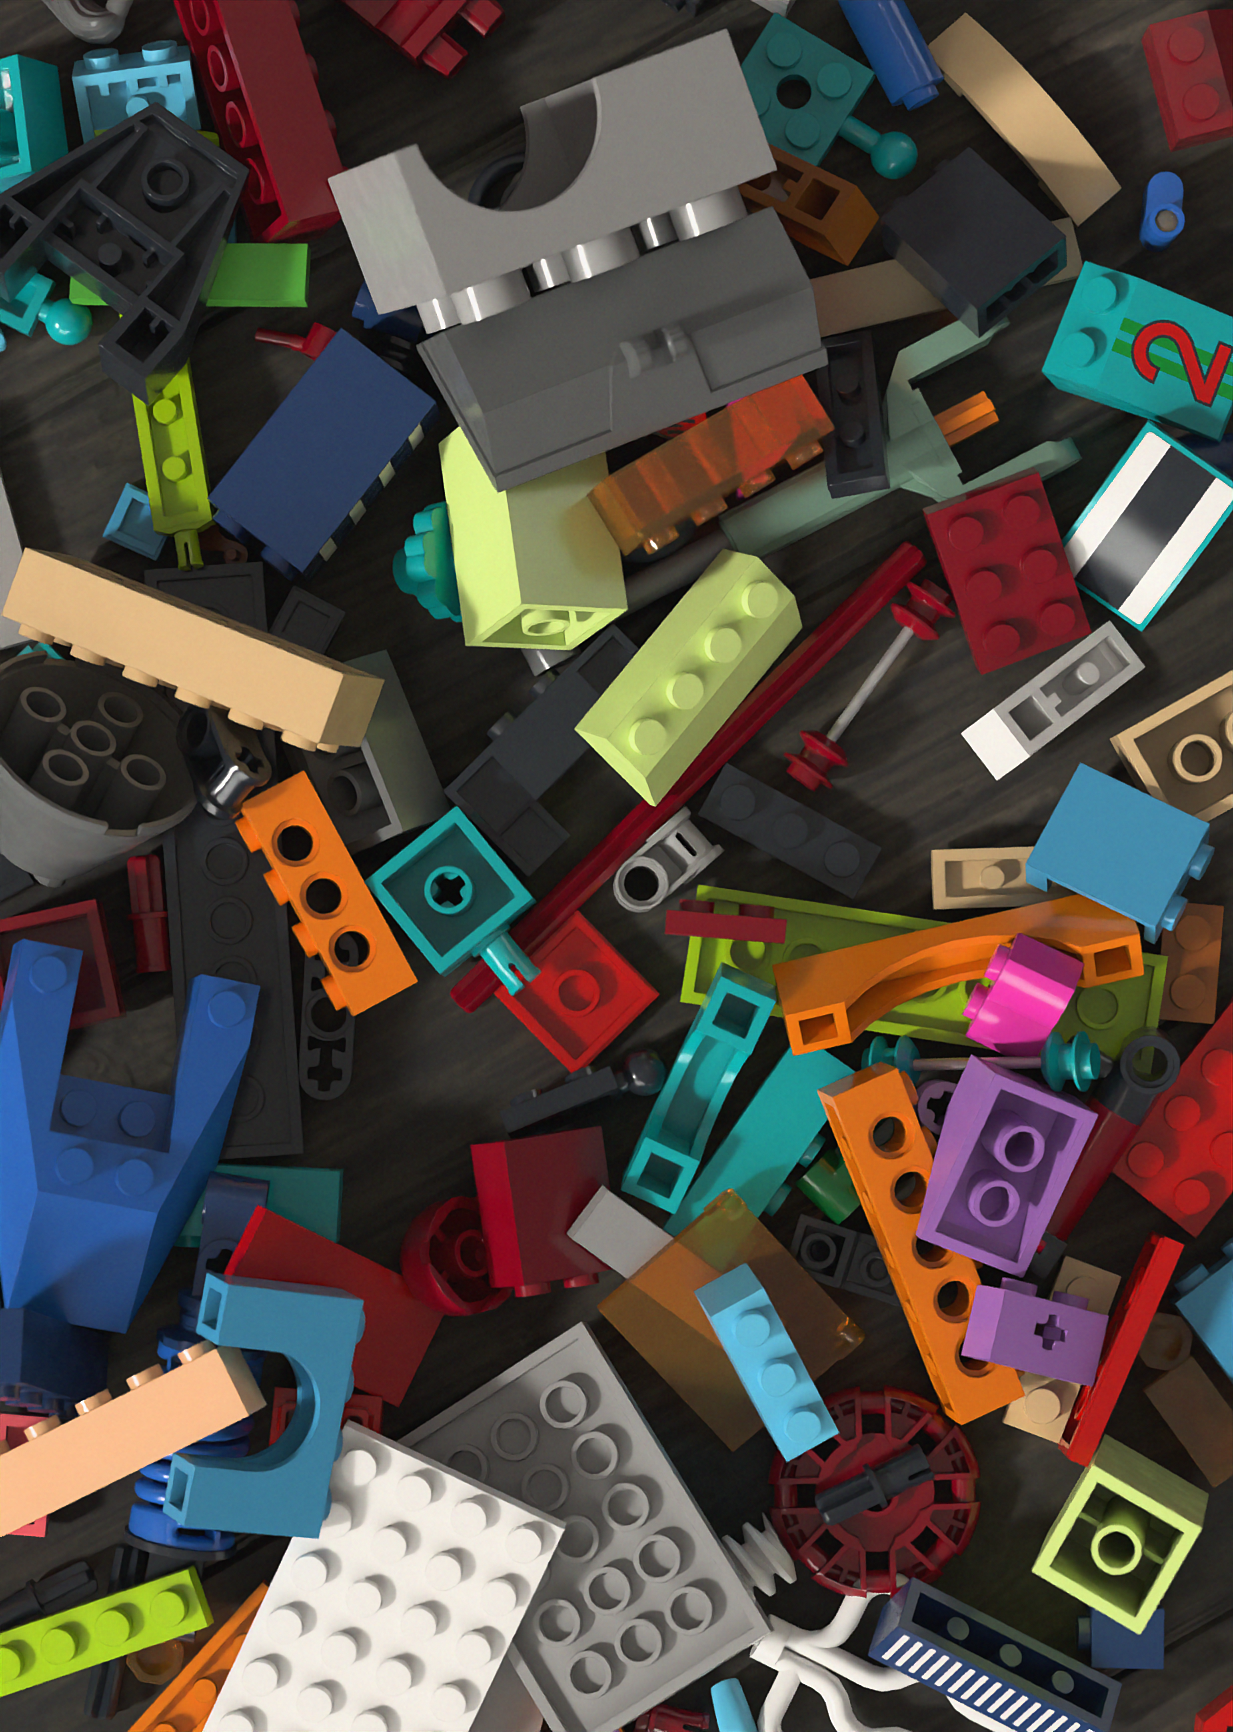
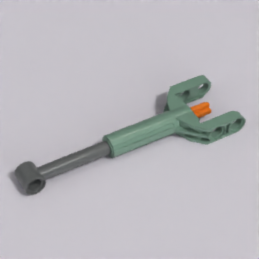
M1008 317L1003 318L980 338L958 320L898 352L882 403L891 488L832 499L827 487L825 460L718 515L720 520L718 522L719 530H715L682 547L672 555L657 560L625 577L624 585L628 610L600 630L698 580L722 549L757 556L761 560L899 487L932 497L939 503L1031 467H1034L1039 472L1043 482L1079 462L1082 457L1071 437L1060 442L1046 441L963 485L959 479L962 470L950 447L999 422L991 400L987 398L984 391H981L933 416L919 389L912 390L910 386L988 345L994 334L1010 324ZM579 645L572 650L520 648L535 677L545 675L553 667L558 669L583 653Z

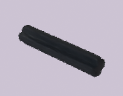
M120 1543L115 1551L107 1595L143 1583L149 1552L136 1548L129 1543ZM128 1654L92 1666L83 1709L85 1715L100 1720H112L119 1704Z

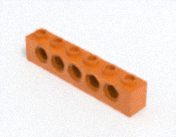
M880 1061L817 1089L944 1414L960 1425H963L1024 1397L1025 1393L1019 1377L1025 1375V1371L975 1358L966 1362H961L959 1359V1348L965 1340L977 1285H982L977 1269L981 1268L983 1263L936 1244L925 1254L919 1255L917 1252L916 1240L918 1236L916 1232L936 1154L937 1143L927 1126L920 1127L913 1106L919 1103V1099L909 1075L905 1071L899 1073L898 1068ZM885 1117H891L894 1123L892 1138L886 1144L876 1146L873 1140V1130L876 1124ZM913 1172L916 1180L914 1191L908 1198L898 1201L894 1191L897 1180L901 1175ZM956 1281L958 1294L955 1301L950 1306L940 1309L937 1302L940 1289L946 1283Z

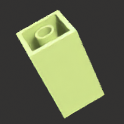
M460 426L438 444L466 646L572 650L628 610L605 452L497 493Z
M1104 1434L1088 1468L1085 1467L1046 1535L1032 1572L1134 1632L1141 1634L1202 1529L1209 1494Z

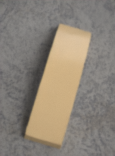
M966 12L928 45L944 76V80L959 97L964 95L1040 180L1038 186L1067 218L1071 217L1076 229L1121 190V186L1107 166L1059 106L1021 64Z

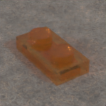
M1188 1355L1145 1386L1142 1391L1210 1485L1215 1488L1233 1475V1412L1193 1356Z

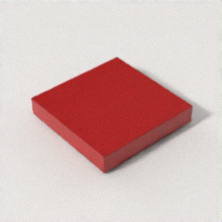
M578 910L529 957L535 967L541 970V974L530 983L517 969L514 973L525 985V988L511 996L508 992L509 990L502 983L493 992L571 1073L586 1067L660 995Z

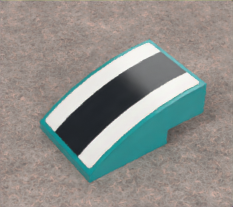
M1148 419L1061 540L1076 586L1142 632L1232 512L1233 478Z

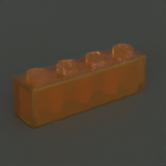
M799 375L744 397L606 477L587 496L624 556L642 546L650 555L678 538L680 535L675 527L692 517L695 524L700 526L727 509L728 506L723 499L740 489L744 497L747 498L776 479L771 472L774 468L788 461L792 470L818 456L823 452L818 442L833 431L835 427L803 375Z

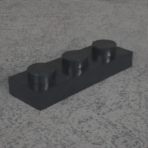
M870 329L821 339L827 351L828 365L817 368L816 375L826 479L831 498L836 499L889 489L891 486L877 351L872 331Z
M728 763L724 765L697 815L851 900H854L882 849L878 845Z

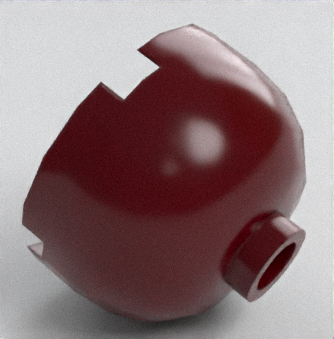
M458 1196L437 1201L413 1218L401 1241L399 1262L406 1285L412 1295L422 1304L437 1313L449 1316H468L496 1309L510 1297L514 1287L490 1288L478 1196L472 1198Z

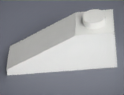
M1109 620L961 734L995 779L998 780L1135 676L1145 666Z

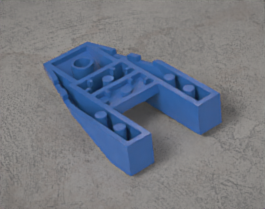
M22 939L13 944L0 1012V1277L4 1307L25 1308L69 1324L126 1334L203 1193L210 1171H215L250 1045L260 986L203 974L189 979L168 1095L62 1075L60 1071L83 951Z

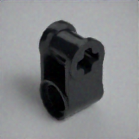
M191 704L185 709L179 719L176 731L177 746L183 754L193 782L194 794L199 803L214 816L231 820L241 812L243 807L242 800L255 786L265 785L271 778V765L264 755L256 729L229 719L230 711L210 706L208 709Z

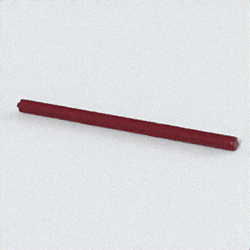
M909 541L903 542L739 704L656 807L643 799L508 933L528 958L926 565V557L914 544ZM482 958L451 989L450 996L465 1012L472 1013L502 982ZM515 965L511 966L513 972L517 970Z

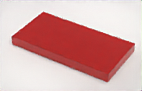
M259 1205L256 1206L223 1273L224 1275L341 1288L364 1300L362 1309L365 1314V1328L361 1340L355 1344L351 1365L354 1374V1387L371 1395L383 1396L384 1401L397 1407L400 1406L444 1315L432 1311L416 1299L406 1285L402 1275Z
M1155 1231L1148 1232L1105 1331L1093 1387L1082 1385L1059 1444L1057 1443L1058 1448L1069 1460L1088 1468L1184 1244Z

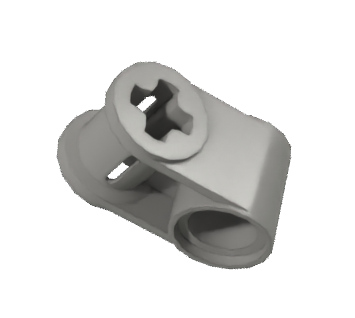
M686 806L646 840L647 843L617 871L613 882L614 895L619 904L627 910L639 913L655 908L679 886L690 882L725 851L719 844L712 846L689 819L691 811ZM676 835L681 838V840L688 846V848L694 853L695 856H692L688 852V850L676 838ZM642 868L654 875L657 882L656 894L649 900H634L627 894L624 888V879L626 874L633 869Z

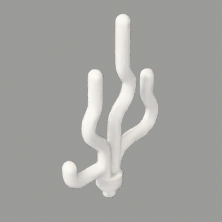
M896 1573L897 1587L909 1581L903 1574ZM860 1579L854 1583L855 1587L860 1588ZM867 1592V1599L858 1596H845L835 1618L821 1630L808 1631L798 1628L772 1614L768 1615L767 1618L774 1631L752 1644L750 1657L779 1671L760 1710L757 1721L758 1732H783L781 1729L782 1719L800 1682L815 1689L822 1695L826 1702L830 1720L837 1732H912L900 1727L870 1728L864 1726L855 1717L848 1694L839 1678L829 1671L831 1670L863 1687L881 1692L902 1689L919 1682L891 1667L875 1666L838 1647L845 1643L855 1630L870 1600L879 1594L890 1595V1593ZM947 1696L953 1707L968 1719L994 1732H1017Z

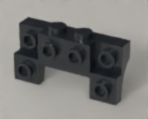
M613 623L562 674L554 667L551 668L530 689L529 693L536 700L519 716L510 709L487 732V735L493 742L443 791L528 877L570 837V834L538 801L592 748L574 728L639 651Z

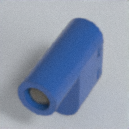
M1169 171L1154 175L1143 193L1139 238L1142 245L1152 252H1162L1168 249L1182 231L1185 223V217L1182 212L1183 183L1175 173Z

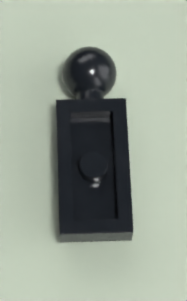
M647 1048L637 1049L624 1059L620 1070L612 1072L610 1066L598 1070L597 1066L581 1068L564 1079L565 1085L546 1093L540 1088L521 1093L510 1101V1108L499 1113L510 1138L548 1133L623 1102L622 1094L631 1091L641 1096L657 1093L662 1089L667 1080L668 1066L661 1054L655 1050Z

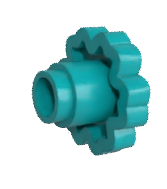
M446 501L430 504L423 511L415 514L413 526L416 535L409 536L405 540V546L396 552L393 559V575L399 588L407 594L417 596L419 603L428 609L435 619L451 617L457 623L462 622L447 504Z

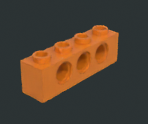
M303 770L243 802L241 812L244 817L235 821V824L250 852L253 853L262 849L272 870L266 872L263 876L280 906L288 901L292 904L301 921L292 926V930L308 958L316 954L320 956L329 973L328 976L320 979L336 1011L347 1006L351 1016H355L418 982L305 771ZM297 827L309 835L311 850L306 858L300 861H291L281 855L278 850L277 840L283 830ZM328 880L337 887L340 896L339 903L331 913H317L307 904L306 891L313 881ZM345 932L358 933L367 943V956L358 966H346L335 955V942Z

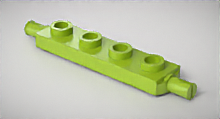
M188 358L184 367L150 406L132 394L153 528L157 535L174 537L179 564L178 570L182 571L191 570V565L195 569L204 566L201 558L198 532L216 525V521L212 519L215 515L214 507L207 499L211 494L190 359Z

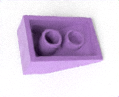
M971 1054L946 1108L916 1235L920 1239L1023 1278L1098 1114L1069 1093L1064 1091L1054 1092L1049 1085Z

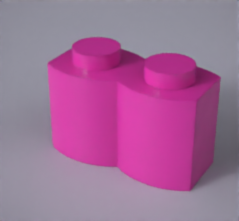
M1022 933L1016 935L1009 948L999 944L984 973L985 977L991 979L989 985L986 987L980 983L976 984L962 1015L972 1019L965 1037L1007 1057L1038 1056L1051 1030L1058 1022L1075 991L1084 963Z

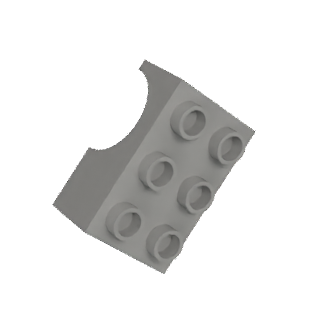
M726 28L520 106L526 131V152L523 169L513 192L498 211L471 204L447 189L428 168L416 144L327 179L378 315L416 305L426 333L429 334L458 323L462 325L472 323L531 300L520 269L522 267H525L535 293L570 280L571 283L634 261L641 257L639 251H645L679 239V241L686 240L747 217L748 213L737 185L775 171L777 167Z

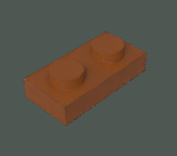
M1187 903L1174 930L1171 932L1165 928L1162 929L1159 935L1158 955L1168 956L1159 1020L1214 1024L1224 906Z

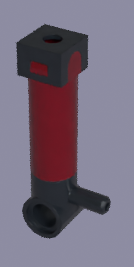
M1151 1026L1140 1027L1131 1031L1124 1038L1115 1059L1099 1050L1101 1057L1099 1078L1101 1080L1085 1103L1086 1106L1098 1114V1117L1027 1268L1043 1279H1046L1067 1247L1068 1237L1165 1090L1177 1079L1180 1072L1179 1052L1174 1039L1165 1030ZM1076 1035L1071 1036L1067 1043H1073ZM1146 1046L1159 1048L1167 1057L1165 1065L1153 1074H1145L1138 1071L1132 1063L1135 1053Z

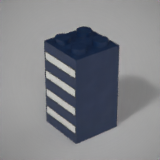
M340 328L207 499L218 510L212 519L244 546H246L251 538L265 548L259 555L268 565L290 582H293L296 576L300 574L311 583L441 417L436 401L348 332Z

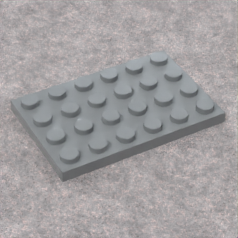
M581 1321L397 1441V1443L567 1523L506 1651V1655L552 1732H616L774 1631L770 1621L587 1322Z

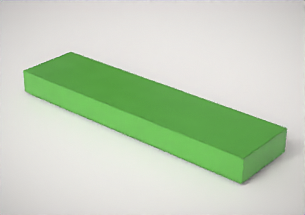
M227 243L206 306L308 307L311 258L309 245ZM71 277L69 299L72 304L108 305L99 296Z

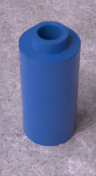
M838 0L849 25L892 106L904 103L907 110L911 111L923 106L939 95L935 86L943 81L944 76L904 0Z

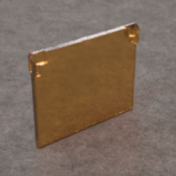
M728 1188L704 1208L702 1214L598 1304L597 1308L734 1452L761 1429L764 1423L694 1293L695 1290L746 1262L765 1289L813 1382L839 1359L842 1361L865 1339L866 1334L851 1317H848L753 1214L745 1201L732 1188Z

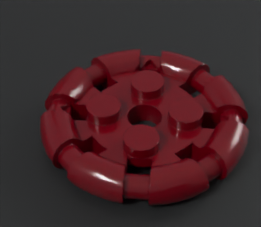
M859 1385L844 1388L823 1397L822 1400L839 1431L838 1434L833 1436L839 1444L830 1451L824 1460L811 1448L788 1462L777 1447L770 1466L768 1484H774V1505L769 1506V1512L780 1543L786 1549L793 1562L799 1559L813 1572L810 1577L812 1580L842 1595L858 1596L867 1599V1592L890 1593L891 1599L904 1586L897 1587L896 1573L903 1574L909 1580L914 1577L928 1585L932 1584L944 1575L941 1569L956 1553L960 1557L962 1556L972 1539L980 1516L982 1500L976 1499L975 1478H980L981 1474L975 1452L966 1434L957 1422L951 1425L937 1412L939 1405L916 1392L901 1387L883 1385V1390L860 1391ZM861 1415H884L885 1433L875 1430L862 1433ZM920 1429L935 1442L932 1448L925 1454L930 1465L929 1469L932 1470L935 1477L933 1480H952V1500L934 1501V1482L931 1480L891 1498L887 1503L888 1506L883 1509H866L833 1526H829L823 1521L816 1505L798 1504L797 1484H816L814 1488L816 1496L818 1493L864 1472L862 1465L868 1463L870 1467L875 1466L912 1448L913 1446L908 1442ZM927 1525L938 1538L923 1553L911 1542L920 1535ZM826 1529L842 1543L830 1555L815 1542ZM888 1551V1569L866 1570V1552ZM858 1579H860V1588L854 1586Z

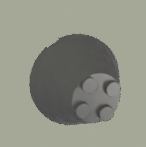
M35 651L16 656L0 665V854H3L19 868L33 874L41 884L55 888L63 886L67 879L82 876L172 828L190 814L198 800L194 794L193 782L183 754L179 750L176 741L177 725L183 713L167 696L156 687L124 677L122 675L124 668L108 663L100 666L77 657L75 661L46 659L47 651Z

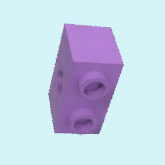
M1002 1278L1000 1288L977 1285L961 1355L1093 1387L1109 1316L1088 1311L1089 1299L1058 1291L1053 1292L1052 1301L1035 1297L1038 1286L1018 1280ZM1039 1325L1037 1335H1035V1327Z

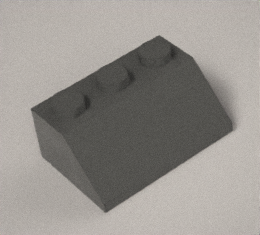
M387 649L342 662L385 679L361 747L339 745L337 753L327 752L316 748L314 752L281 740L283 732L276 731L293 774L296 775L303 770L305 771L351 857L437 822L451 811Z

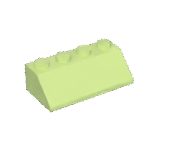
M722 549L574 729L650 805L656 807L803 628L795 596L757 556Z

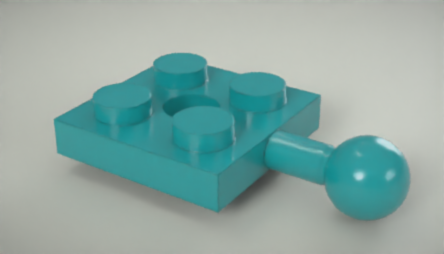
M775 12L740 66L767 142L819 167L838 136L866 153H869L874 169L881 176L888 179H899L908 175L914 169L918 157L917 148L913 140L901 132H887L881 135L878 131L852 116L874 81L875 72ZM789 80L802 81L811 91L808 103L799 109H788L782 106L777 99L778 89Z

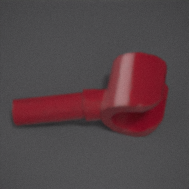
M314 322L305 339L297 334L258 327L255 341L291 348L293 351L301 352L315 361L336 335V332Z

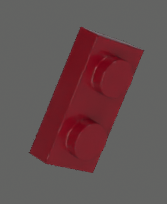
M679 899V910H666L664 934L785 944L787 920L774 919L775 907L739 904L738 915L714 914L715 902Z

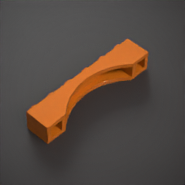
M1076 894L774 964L772 968L779 1004L793 1056L852 1043L877 1019L896 1006L925 992L961 981L987 978L984 976V973L997 946L1002 944L1009 948L1018 933H1022L1084 963L1076 986L1090 988L1144 975L1140 933L1136 921L1081 894Z

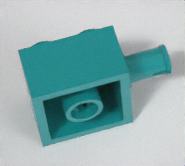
M455 806L364 881L440 975L446 977L472 955L474 958L480 955L509 990V994L514 996L525 988V985L511 970L512 965H515L530 983L541 974V970L535 967L508 934V931L511 929L509 924L537 901L458 806ZM446 878L453 883H458L462 879L465 882V886L460 890V894L464 899L457 906L449 901L441 905L438 902V899L443 894L439 884Z

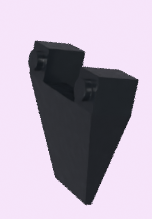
M154 102L0 193V296L10 303L47 260L99 296L102 301L123 315L98 343L102 372L150 406L188 361L250 176V170L162 105Z

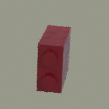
M601 1126L566 1129L470 1145L490 1288L514 1287L516 1297L540 1295L551 1292L550 1281L563 1279L564 1288L600 1283L598 1272L613 1270L612 1267L574 1241L567 1234V1231L600 1187L603 1185L610 1190Z

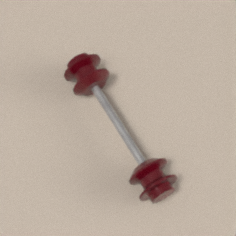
M924 579L919 586L908 581L906 586L912 595L906 605L897 603L890 605L895 621L903 629L828 734L825 736L817 730H801L799 734L805 745L799 754L789 752L783 754L792 762L786 772L814 792L821 783L830 789L833 788L827 774L834 765L848 767L849 764L845 751L836 744V741L910 638L914 635L921 640H939L940 635L934 626L941 616L955 618V613L948 608L953 598L931 581Z

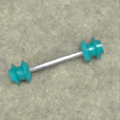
M1079 1031L1073 1043L1065 1044L1059 1032H1052L1042 1048L1041 1056L979 1057L1006 1069L1041 1068L1044 1079L1054 1092H1060L1066 1080H1074L1079 1091H1087L1091 1079L1099 1077L1101 1068L1099 1047L1096 1043H1090L1089 1037L1084 1031ZM907 1035L900 1036L896 1047L889 1048L883 1036H876L871 1043V1047L866 1048L863 1052L861 1068L865 1069L880 1061L898 1068L899 1073L905 1071L915 1087L920 1078L921 1071L964 1070L969 1058L920 1059L918 1049Z

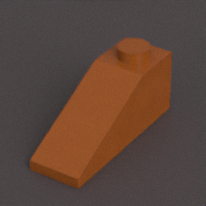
M768 143L777 170L737 185L745 208L755 213L773 206L786 234L800 243L848 266L880 217L856 185Z

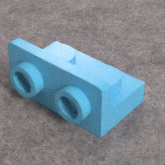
M161 40L143 45L142 52L119 55L117 49L103 48L87 52L83 55L84 60L74 62L72 80L84 144L94 138V130L110 129L154 102L162 105L193 129H201L202 121L192 68L193 60L188 46L177 47L176 41Z

